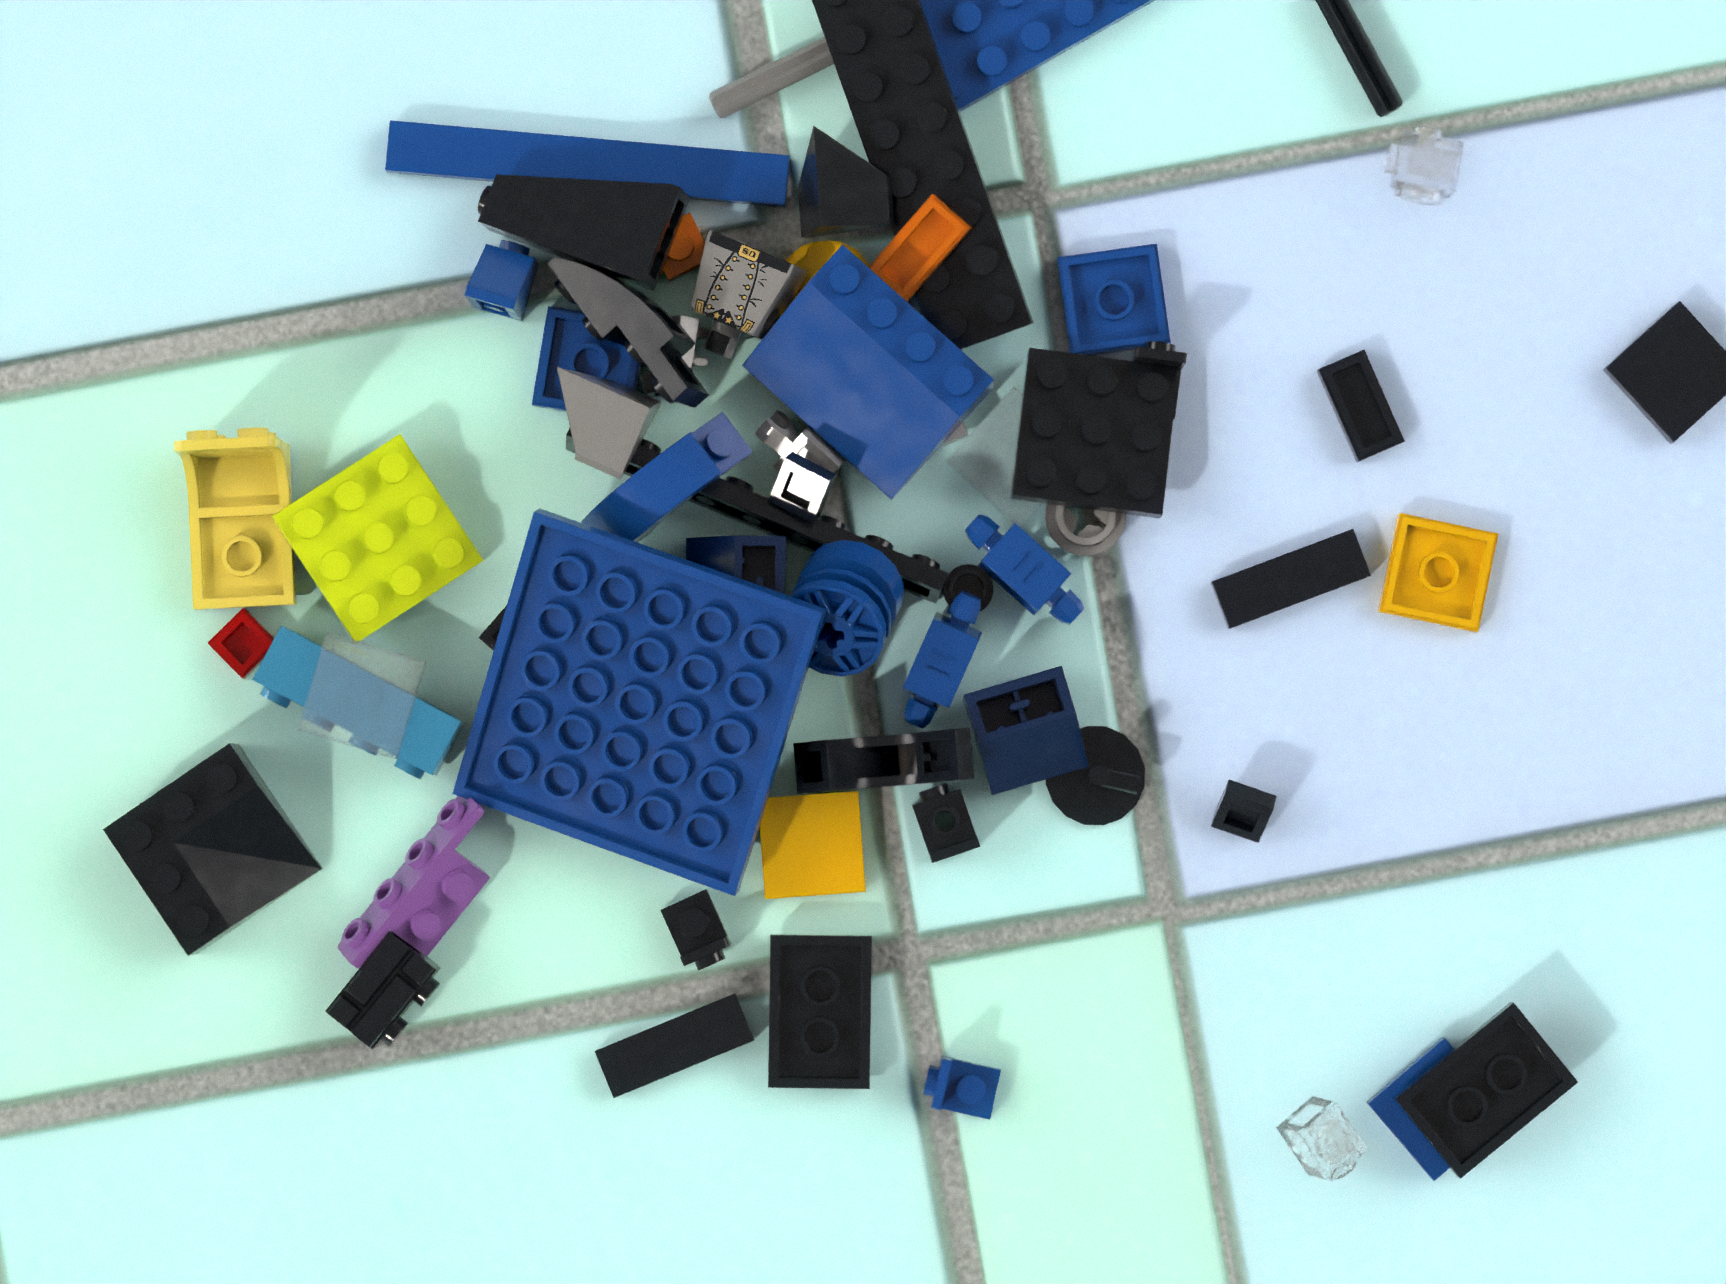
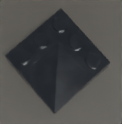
M234 743L227 744L103 829L188 956L200 953L323 869L241 746Z

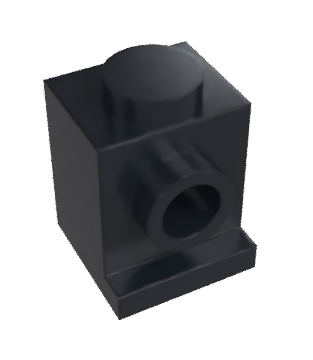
M945 783L919 792L922 802L912 805L932 863L980 847L961 789L950 792L948 784ZM942 811L950 812L955 820L954 826L948 831H941L935 825V817Z

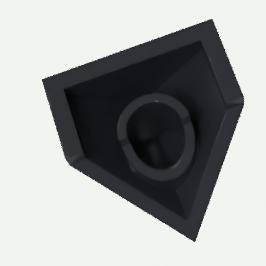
M813 125L798 185L801 238H812L894 225L891 175L885 174Z

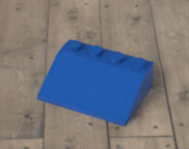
M844 245L810 279L742 364V367L890 500L902 490L993 390L994 379Z

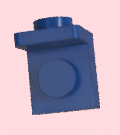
M941 1056L939 1067L929 1065L923 1095L932 1096L930 1104L932 1109H945L990 1120L1001 1069Z

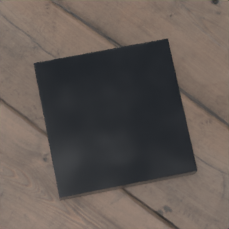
M1681 301L1670 308L1603 369L1670 444L1674 443L1726 396V351Z

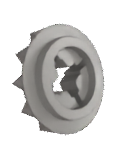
M1047 504L1045 521L1050 537L1065 552L1086 557L1102 553L1116 543L1123 532L1126 514L1094 510L1093 515L1099 519L1101 524L1105 525V528L1088 524L1083 530L1079 531L1077 536L1073 534L1077 518L1065 506Z

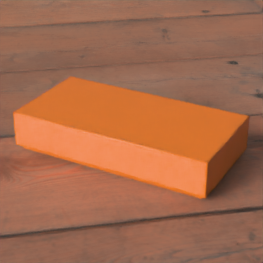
M932 194L871 263L869 268L908 302L972 227L935 194Z

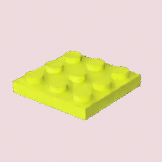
M401 434L272 516L355 644L483 561Z

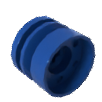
M840 540L824 544L810 554L790 595L791 597L827 609L809 668L821 674L843 677L861 673L876 662L904 601V583L897 567L881 551L863 542Z

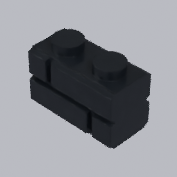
M389 931L325 1011L369 1048L374 1049L378 1047L382 1041L390 1046L408 1025V1022L402 1016L412 1003L415 1002L422 1007L439 987L440 983L434 976L441 968L429 957L392 931Z

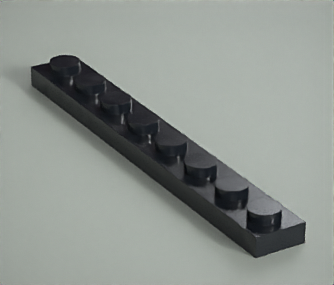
M569 428L566 434V450L576 454ZM642 439L624 474L631 477L661 454L660 447L648 440ZM728 476L726 480L718 478L688 500L769 535L786 536L787 542L810 552L816 551L824 544L840 540L863 542L881 551L897 567L904 583V591L935 604L948 575L947 572L940 570V564L935 560L920 554H913L912 557L893 550L894 546L889 541L875 535H866L863 538L846 531L847 526L843 522L833 517L820 515L815 522L811 523L768 501L769 498L753 492L754 487L751 484L736 477Z

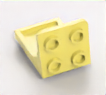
M268 428L237 429L238 438H225V435H217L216 430L186 432L187 440L174 441V452L178 453L182 459L188 491L193 609L208 610L297 605L295 552L272 518L274 514L292 504L290 445L276 437V433L268 432Z

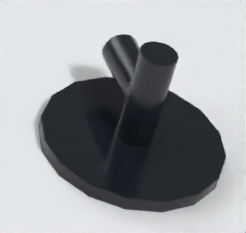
M1086 726L1080 728L1089 767L1046 779L1045 784L1052 802L1066 817L1083 825H1106L1122 819L1137 805L1145 786V766L1138 748L1124 734L1109 727Z

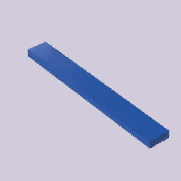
M390 120L385 170L387 173L493 182L496 174L665 183L681 187L690 199L785 208L790 156Z

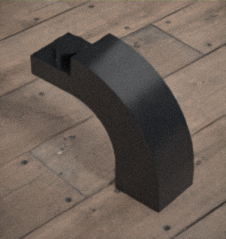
M970 728L793 743L797 794L974 779Z

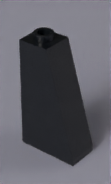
M496 174L492 186L488 185L480 196L478 203L480 217L478 222L496 234L654 291L690 197L681 187L665 183Z

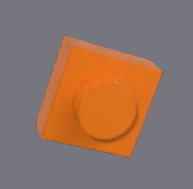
M691 213L683 216L663 267L669 282L700 267L705 241Z

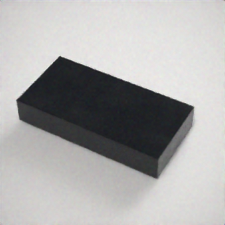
M1365 349L1317 370L1356 462H1360L1405 442Z

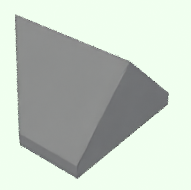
M557 367L576 452L574 459L621 480L658 412L661 401L613 380Z

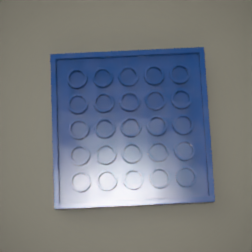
M539 508L534 511L452 794L465 799L471 797L481 805L735 896L739 892L827 609Z

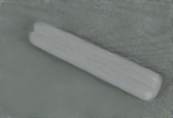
M825 37L712 91L709 99L719 118H725L834 65Z

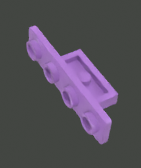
M459 796L448 801L440 810L437 822L423 839L417 840L410 847L406 854L405 862L394 876L386 879L377 888L373 902L361 917L352 920L347 925L337 948L351 965L357 969L360 968L390 930L425 956H428L490 879L489 875L455 850L484 814L485 809L471 797L465 799Z

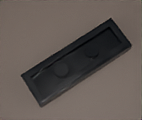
M1354 529L1217 579L1212 581L1211 585L1227 628L1231 629L1370 577L1371 574Z
M734 993L597 1049L595 1054L612 1096L615 1098L745 1045L755 1039L738 997Z

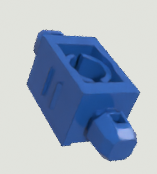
M979 514L965 529L967 538L978 550L983 547L988 551L978 566L984 569L997 584L1033 616L1046 603L1051 608L1049 614L1061 623L1070 625L1084 610L1081 600L1070 589L1066 593L1060 587L1072 573L1016 523L1002 535L997 531L1000 528L998 524L989 517Z
M961 591L955 596L947 611L951 617L936 612L903 686L904 689L916 693V696L910 695L904 712L906 722L919 728H925L930 724L938 709V706L934 704L935 702L947 708L950 707L982 634L981 631L969 626V624L975 625L981 609V599L977 596Z

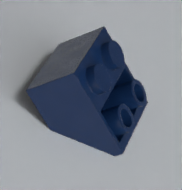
M729 535L686 538V560L786 595V536Z
M1062 666L964 694L963 702L991 795L1089 767L1077 714Z

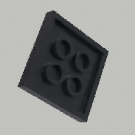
M1029 347L1010 499L1161 518L1163 515L1179 367Z

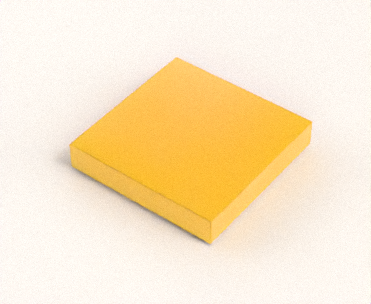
M1399 513L1395 524L1378 612L1477 633L1481 622L1498 533Z
M858 791L768 798L760 823L765 899L866 892Z

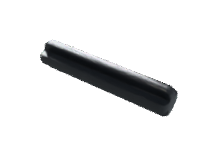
M1315 0L1376 114L1383 117L1398 110L1402 106L1403 100L1349 0Z

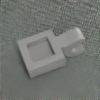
M779 410L775 411L770 418H767L755 432L756 436L764 444L771 447L781 456L773 466L778 472H780L785 457L791 452L833 473L846 461L809 426L798 435L793 422Z

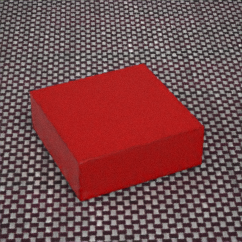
M242 608L208 644L242 679H246L261 664L274 637L246 608Z

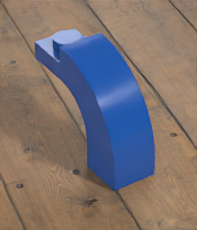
M721 412L693 433L689 432L638 470L590 511L581 523L639 543L650 535L674 511L747 459L753 451L724 412Z

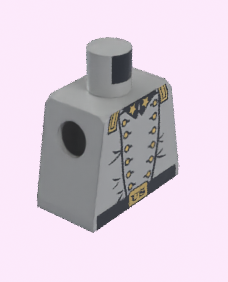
M709 230L691 302L692 311L714 319L703 348L731 359L742 332L763 339L789 306L805 280L808 271Z

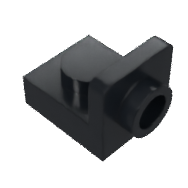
M707 889L660 910L681 955L680 959L684 966L695 962L699 971L726 958L722 949L730 946L732 943Z

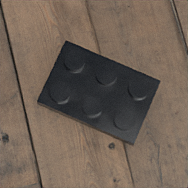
M770 935L768 1088L870 1089L872 936Z
M1510 1002L1399 1092L1393 1099L1456 1177L1461 1179L1576 1085L1578 1081L1515 1003Z

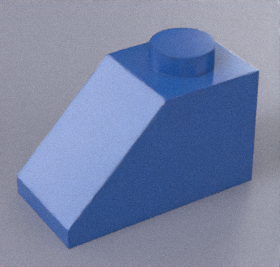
M501 240L499 247L489 244L485 245L464 294L474 308L522 322L539 266L534 257L528 256L530 248L507 240Z

